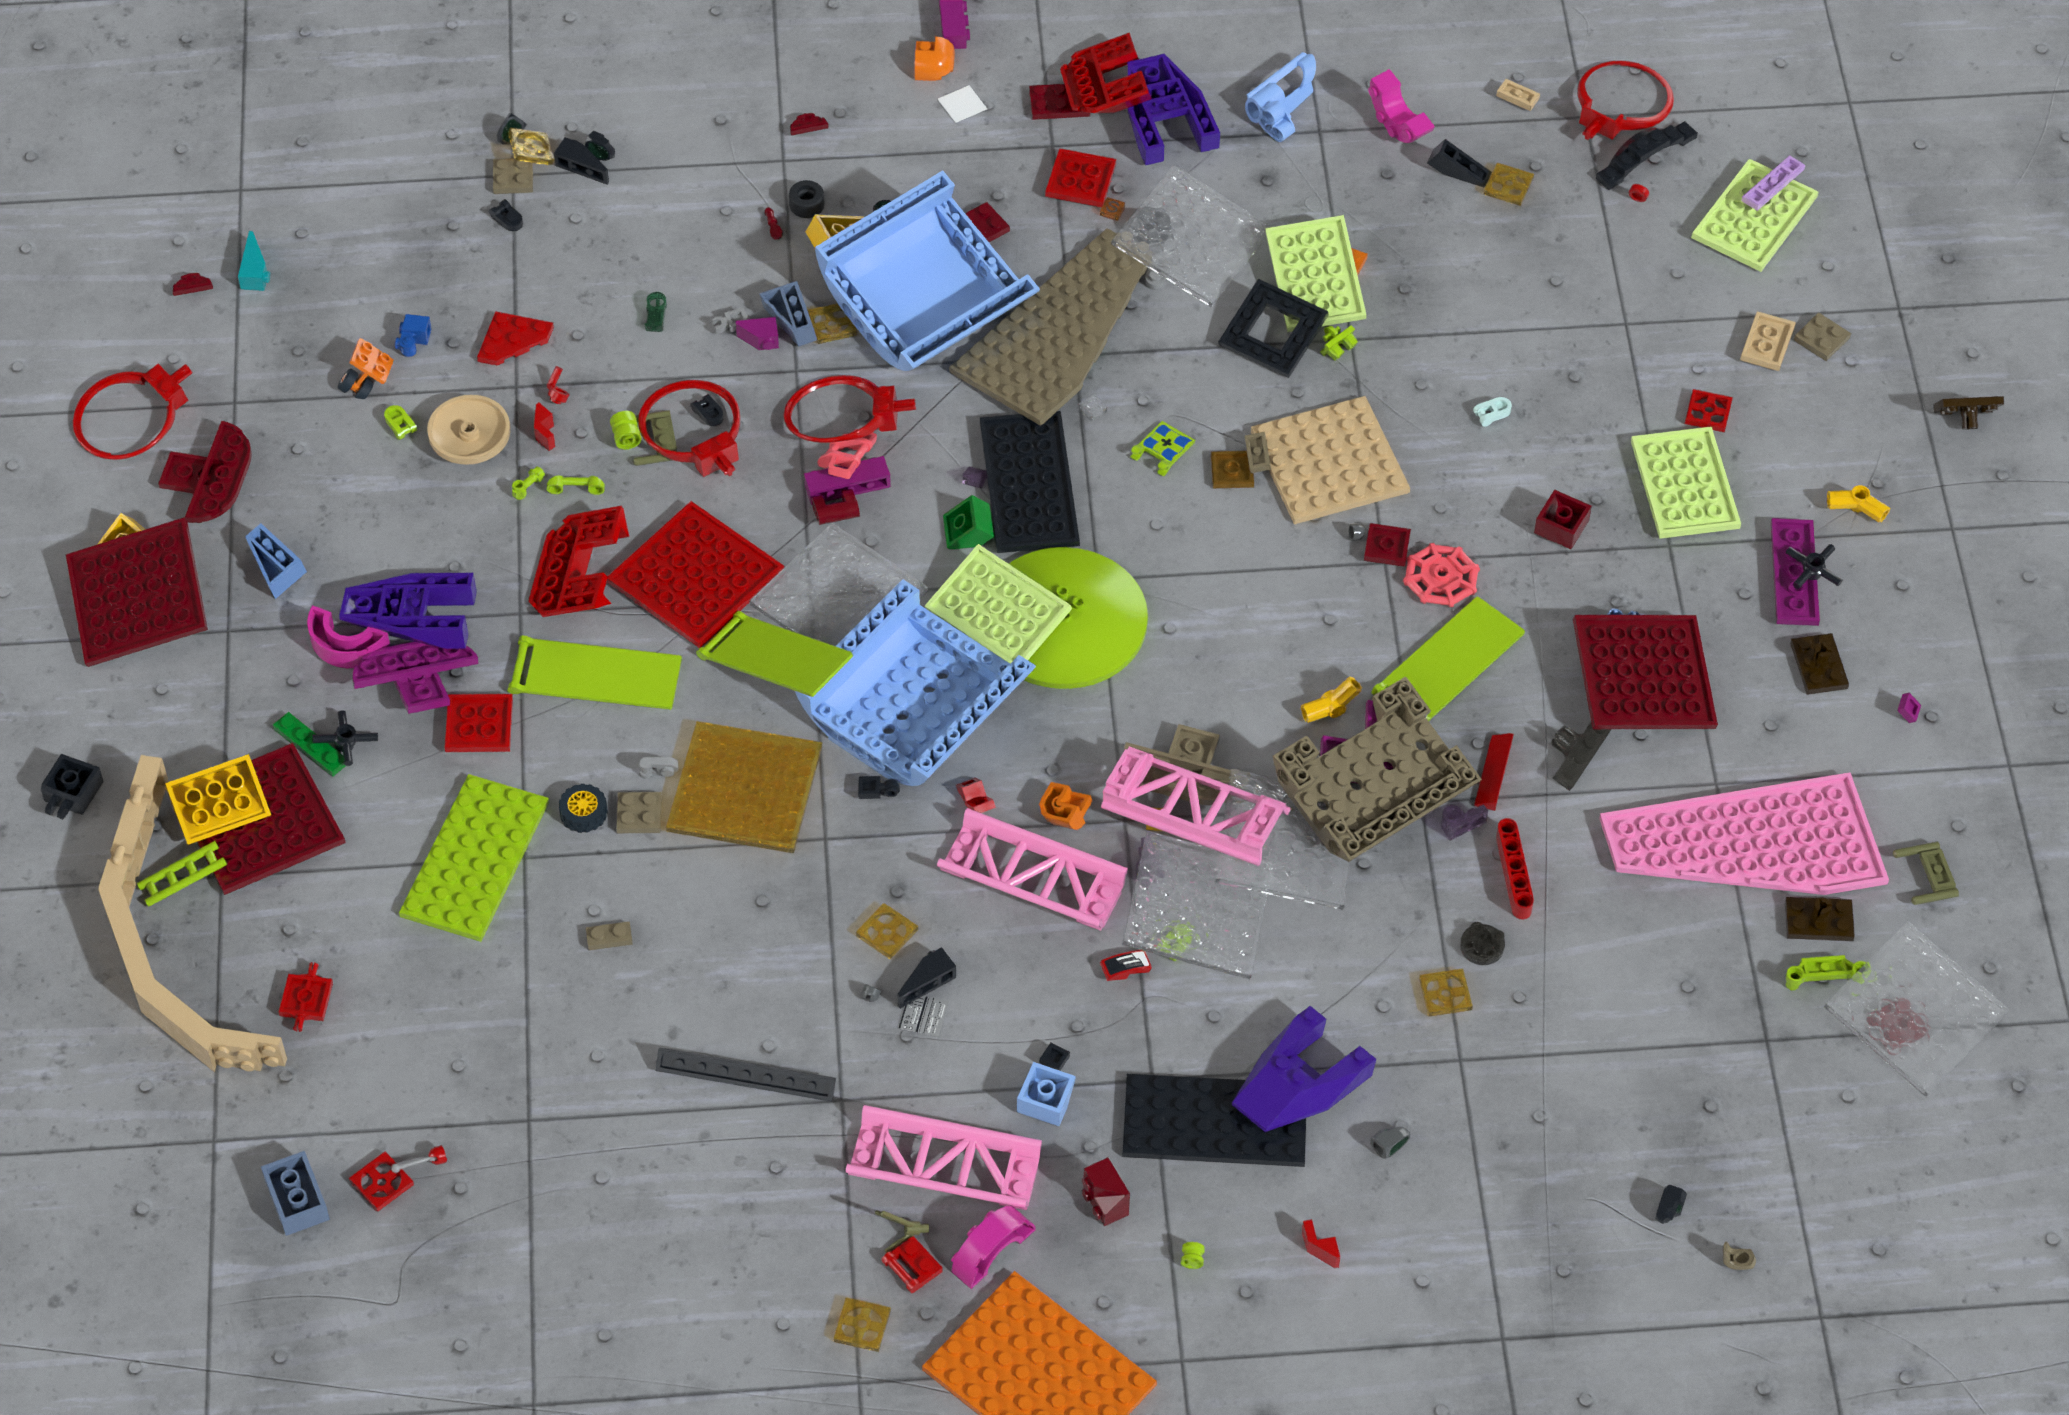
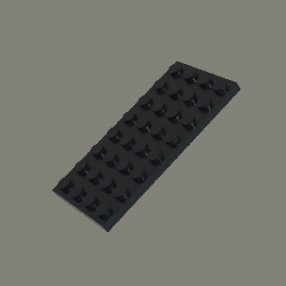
M1061 411L1054 413L1041 426L1021 414L980 417V430L997 553L1080 546Z
M1127 1074L1122 1157L1305 1167L1306 1118L1264 1132L1232 1105L1233 1100L1246 1080Z

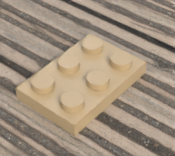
M1757 311L1740 360L1780 371L1796 322Z

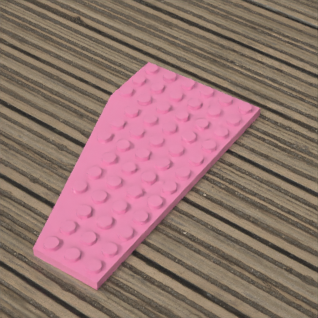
M1850 772L1600 813L1599 817L1616 872L1820 895L1887 885L1889 882Z

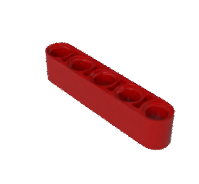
M1504 818L1498 823L1496 841L1512 913L1516 918L1524 920L1532 914L1534 897L1517 823L1513 819Z

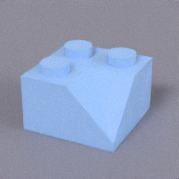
M1033 1062L1017 1098V1112L1060 1126L1069 1104L1076 1076Z

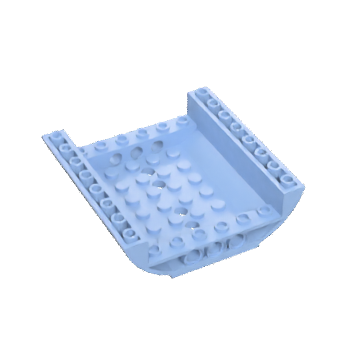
M902 579L836 645V647L852 652L853 657L814 697L797 691L795 693L809 717L828 736L830 741L885 778L894 779L903 785L919 786L1035 669L1036 665L1020 655L1011 664L922 607L920 605L919 589ZM939 674L948 675L947 678L940 679L937 676ZM927 687L935 689L933 692L928 693L924 691ZM906 715L908 718L905 720H899L897 719V716ZM887 728L894 730L891 734H886L883 731Z

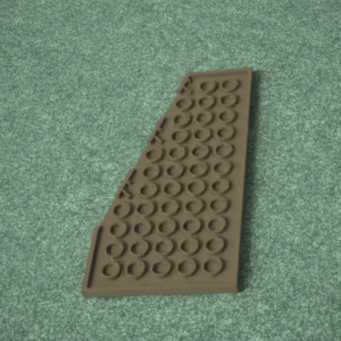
M1106 228L1039 287V292L1022 302L949 367L950 373L1041 426L1082 389L1088 372L1093 363H1096L1111 330L1116 321L1122 316L1139 279L1145 274L1153 258L1152 252Z

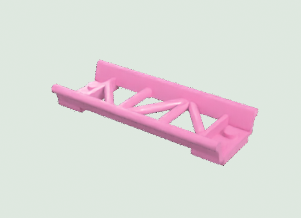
M1130 746L1127 750L1125 749L1106 781L1101 808L1256 866L1261 864L1262 847L1281 813L1288 815L1290 812V807L1286 806V803L1264 795L1258 796L1154 758L1152 754ZM1151 766L1171 773L1140 786ZM1179 780L1161 810L1132 801L1133 798ZM1196 782L1220 791L1203 822ZM1186 785H1188L1193 823L1170 815ZM1228 794L1256 804L1251 810L1211 826ZM1246 821L1237 839L1219 833Z
M969 808L965 810L963 827L945 860L940 858L937 863V867H940V870L963 879H972L1075 918L1076 922L1100 931L1105 927L1121 895L1128 868ZM988 835L1017 846L1000 878L986 840ZM1026 849L1048 857L1047 860L1010 879ZM980 850L990 877L970 870ZM1054 866L1040 895L1015 887ZM1064 866L1079 904V911L1048 899ZM1075 868L1096 875L1086 897Z
M867 1105L863 1106L862 1125L851 1164H847L846 1167L848 1175L872 1180L880 1179L1027 1210L1038 1170L1042 1140ZM889 1129L923 1135L913 1174L890 1136ZM932 1137L958 1142L957 1145L923 1172ZM885 1145L902 1174L878 1170ZM987 1148L1011 1153L1005 1179ZM966 1149L957 1185L929 1180ZM975 1149L978 1150L996 1181L1001 1194L966 1187Z

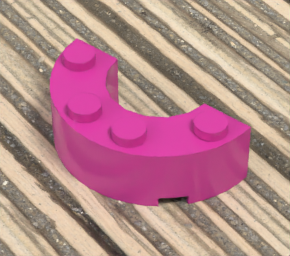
M1388 69L1371 78L1370 87L1368 88L1376 110V118L1380 123H1383L1392 138L1395 137L1403 143H1411L1432 132L1435 126L1424 112L1416 115L1407 107L1401 94V83L1392 71Z
M313 605L309 611L307 625L312 647L316 654L328 664L346 669L354 668L355 665L358 666L362 661V657L377 649L390 647L387 632L367 627L357 635H339L333 631L334 623L331 612Z
M1005 1206L995 1212L993 1210L989 1211L978 1226L974 1225L968 1231V1238L951 1259L953 1262L951 1272L972 1289L988 1274V1269L996 1256L1012 1242L1016 1241L1021 1244L1036 1230L1035 1225L1013 1206Z

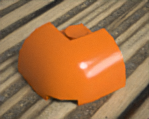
M935 36V42L916 41L915 80H941V77L953 72L955 49L949 40Z
M1051 782L1043 794L1039 806L1041 814L1049 823L1078 830L1085 824L1083 817L1093 800L1091 795L1073 792L1068 785Z

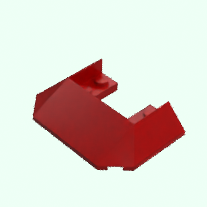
M1130 33L1077 51L1071 56V62L1068 65L1064 64L1060 68L1069 102L1074 111L1115 113L1152 99L1142 71L1109 83L1105 82L1104 73L1128 65V62L1139 59Z
M622 506L568 515L562 520L564 524L556 531L552 529L546 535L528 600L542 617L596 609L612 604L603 594L608 578L606 574L601 572L586 575L594 547L617 544L618 539L629 537L624 508Z

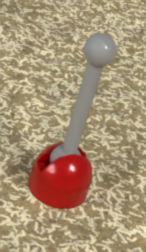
M442 1145L436 1146L429 1151L427 1157L401 1165L393 1164L391 1170L394 1173H398L400 1169L430 1161L435 1165L446 1163L447 1158Z

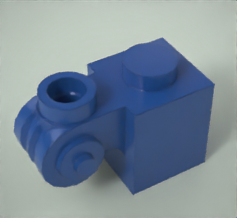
M406 314L404 322L400 323L399 333L401 337L396 338L395 349L400 350L402 355L411 357L417 352L415 344L428 345L432 330L430 317Z

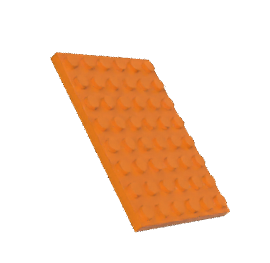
M1016 1271L985 1300L922 1366V1370L978 1415H1129L1157 1385V1381Z

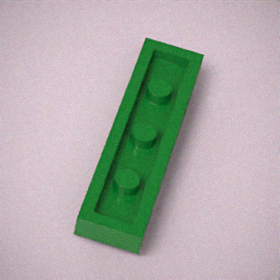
M287 712L273 724L276 732L290 743H293L297 749L332 777L346 767L343 755L328 743L313 744L312 735L317 734L290 712Z

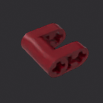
M852 489L841 491L843 502L828 505L825 504L822 495L811 497L813 512L819 525L860 517L858 502Z

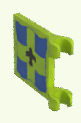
M1161 421L1139 444L1132 447L1131 452L1133 454L1130 457L1138 461L1144 451L1161 460L1158 464L1159 470L1157 473L1165 476L1171 466L1195 443V439Z

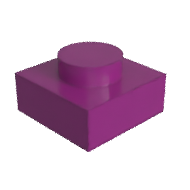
M1910 692L1902 694L1897 711L1909 723L1917 721L1921 704Z

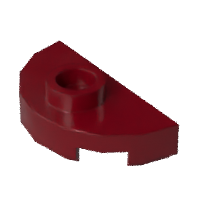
M814 113L799 115L790 125L791 136L829 128L826 119L815 116Z
M189 273L181 276V279L173 285V296L213 289V284L209 278L200 276V273Z

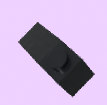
M564 137L554 152L555 166L608 185V169L582 143Z
M1446 139L1433 149L1427 161V164L1443 175L1483 188L1486 186L1492 173Z
M942 947L936 951L928 952L922 958L898 992L897 1001L900 1009L956 978V965Z

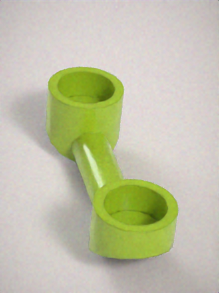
M557 475L547 482V491L551 494L562 493L563 485L588 486V491L594 495H600L605 490L604 482L596 476L563 477Z

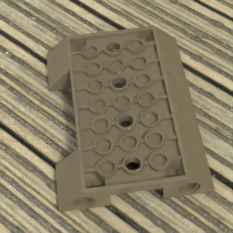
M1407 677L1402 678L1372 697L1378 722L1320 757L1316 758L1320 752L1308 736L1303 737L1273 755L1279 784L1329 853L1347 862L1352 861L1482 780L1456 745L1449 749L1426 719L1431 710ZM1416 742L1423 743L1426 750L1418 749ZM1383 762L1391 763L1393 770H1387ZM1350 782H1357L1360 790H1354ZM1317 802L1325 803L1327 810L1319 809Z

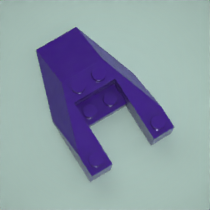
M1165 54L1128 62V75L1142 71L1152 98L1127 108L1137 146L1145 166L1164 161L1165 145L1154 123L1157 121L1184 115L1200 152L1220 147V131L1202 91Z
M410 573L345 588L339 619L363 628L370 627L387 632L388 636L444 649L466 648L469 633L465 615L426 616L427 606L474 605L477 594L474 573Z
M1311 1006L1298 1014L1261 1054L1232 1102L1236 1109L1264 1132L1329 1110L1373 1075L1376 1058L1361 1046H1358L1322 1075L1297 1056L1323 1036L1326 1018Z

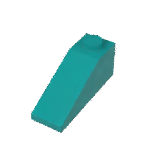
M249 231L238 274L240 289L265 291L266 283L270 282V271H267L266 263L254 232Z

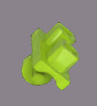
M1331 325L1327 326L1324 329L1325 335L1322 338L1325 342L1330 341L1325 344V348L1320 353L1323 356L1328 354L1336 361L1344 354L1343 349L1339 346L1341 343L1348 351L1355 347L1358 341L1352 334L1355 331L1352 325L1340 334H1338L1341 331L1339 326L1335 328Z

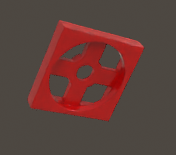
M1693 389L1685 424L1701 428L1712 427V430L1725 433L1733 397ZM1707 399V402L1703 404L1696 403L1699 400ZM1715 401L1722 404L1724 408L1717 407ZM1710 407L1713 411L1707 412L1705 408ZM1692 410L1702 412L1703 419L1694 418L1691 413ZM1714 415L1724 417L1719 423L1711 421V417Z
M386 1151L349 1177L350 1183L377 1212L414 1185L413 1180L403 1169H400L398 1173L390 1170L386 1174H380L375 1169L381 1164H388L390 1167L393 1164H397ZM368 1174L373 1183L366 1189H363L361 1184L362 1178ZM400 1176L401 1183L398 1189L395 1190L391 1186V1181ZM379 1179H385V1180H386L385 1185H383V1186L378 1185V1184H377L378 1180H379ZM376 1192H384L387 1196L374 1197L372 1195Z

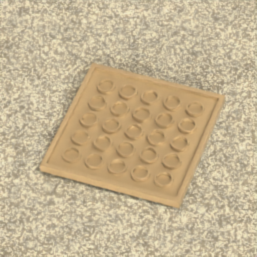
M1366 396L1251 426L1252 434L1265 432L1271 465L1269 472L1294 524L1410 493V486Z

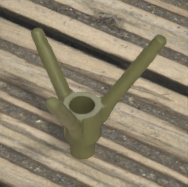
M875 1211V1214L904 1225L905 1236L885 1249L886 1253L895 1249L914 1235L929 1233V1224H920V1221H908L886 1211Z

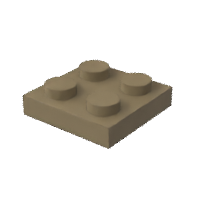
M533 158L493 159L494 194L532 193Z
M1818 312L1795 335L1794 341L1827 361L1850 339L1851 333Z
M618 792L617 834L661 833V792Z

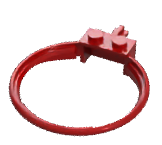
M1609 61L1598 64L1584 73L1577 88L1578 100L1582 106L1579 123L1587 127L1582 133L1586 140L1593 139L1597 133L1613 140L1621 130H1642L1653 127L1669 115L1674 103L1672 89L1663 76L1645 65L1631 61ZM1620 65L1638 68L1654 76L1666 88L1667 102L1663 110L1655 116L1645 118L1626 117L1625 120L1623 119L1624 115L1620 114L1616 120H1613L1591 109L1593 99L1587 94L1585 88L1586 81L1594 71L1602 67Z
M158 363L146 373L120 372L99 380L83 394L75 408L73 429L78 442L89 453L110 460L131 458L149 450L171 429L175 420V410L189 401L179 383L193 372L185 364L172 375H169ZM145 382H147L166 402H169L162 430L154 440L137 451L122 455H111V453L100 451L90 445L82 433L81 420L85 407L94 395L108 386L120 383L145 385Z
M830 376L813 381L796 391L784 408V422L794 435L807 441L818 443L848 441L868 436L877 428L881 432L897 430L898 412L916 410V400H897L895 386L878 387L873 382L857 376ZM847 384L863 390L873 398L872 414L874 418L862 428L846 435L831 438L807 436L801 434L791 420L792 411L798 401L808 393L824 386Z
M683 380L668 384L647 398L639 412L638 427L648 445L671 460L694 463L696 469L703 477L719 469L725 475H732V472L735 471L732 463L739 460L737 443L734 440L740 429V409L736 399L729 391L720 385L708 381ZM695 388L708 390L724 398L731 407L733 423L729 433L725 431L692 447L691 452H676L664 449L657 445L647 433L646 418L651 407L665 395L678 390Z

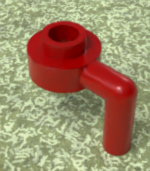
M555 366L547 383V388L549 389L548 395L550 400L556 404H561V402H567L570 394L556 386L563 371L558 366Z

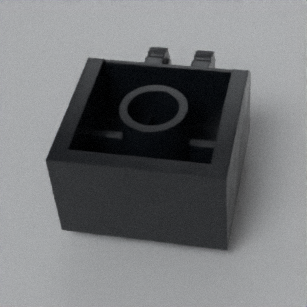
M61 754L41 785L43 799L45 802H48L45 813L51 815L59 806L57 817L62 820L69 811L83 815L104 782L100 767Z

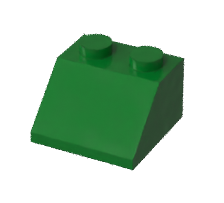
M973 495L943 515L946 544L950 550L974 548L978 544L982 546L994 537L990 505Z

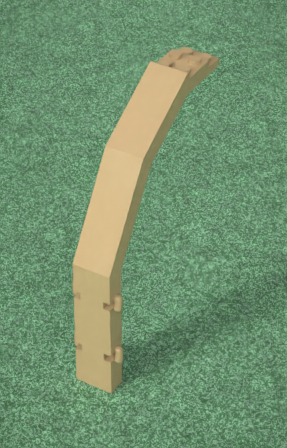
M141 755L129 790L130 799L126 800L110 850L111 858L107 859L98 888L141 1013L213 1072H215L217 1065L224 1068H241L249 1072L253 1070L261 1071L263 1063L271 1067H285L287 1057L281 1037L213 1027L154 979L129 906L136 887L135 878L136 876L139 877L155 826L154 818L158 817L166 791L165 783H168L169 780L162 758Z

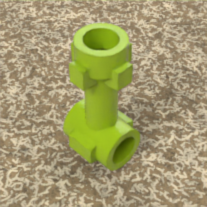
M536 466L534 469H530L528 471L529 476L524 481L516 480L513 482L512 496L515 499H524L527 495L526 489L534 482L537 483L543 480L545 473L540 467Z

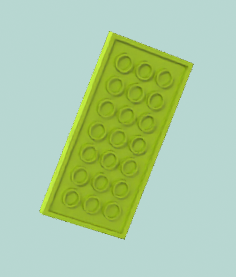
M468 774L399 911L400 917L481 942L549 804V798Z

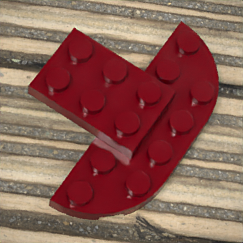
M221 421L208 457L170 452L158 484L161 489L193 494L185 515L187 522L202 523L213 520L223 515L233 506L241 490L252 458L249 439L236 425Z

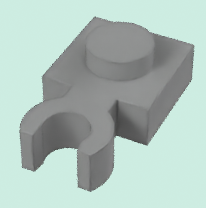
M742 307L725 312L724 318L714 317L712 325L716 326V334L723 333L728 328L730 332L736 331V321L748 320V317Z

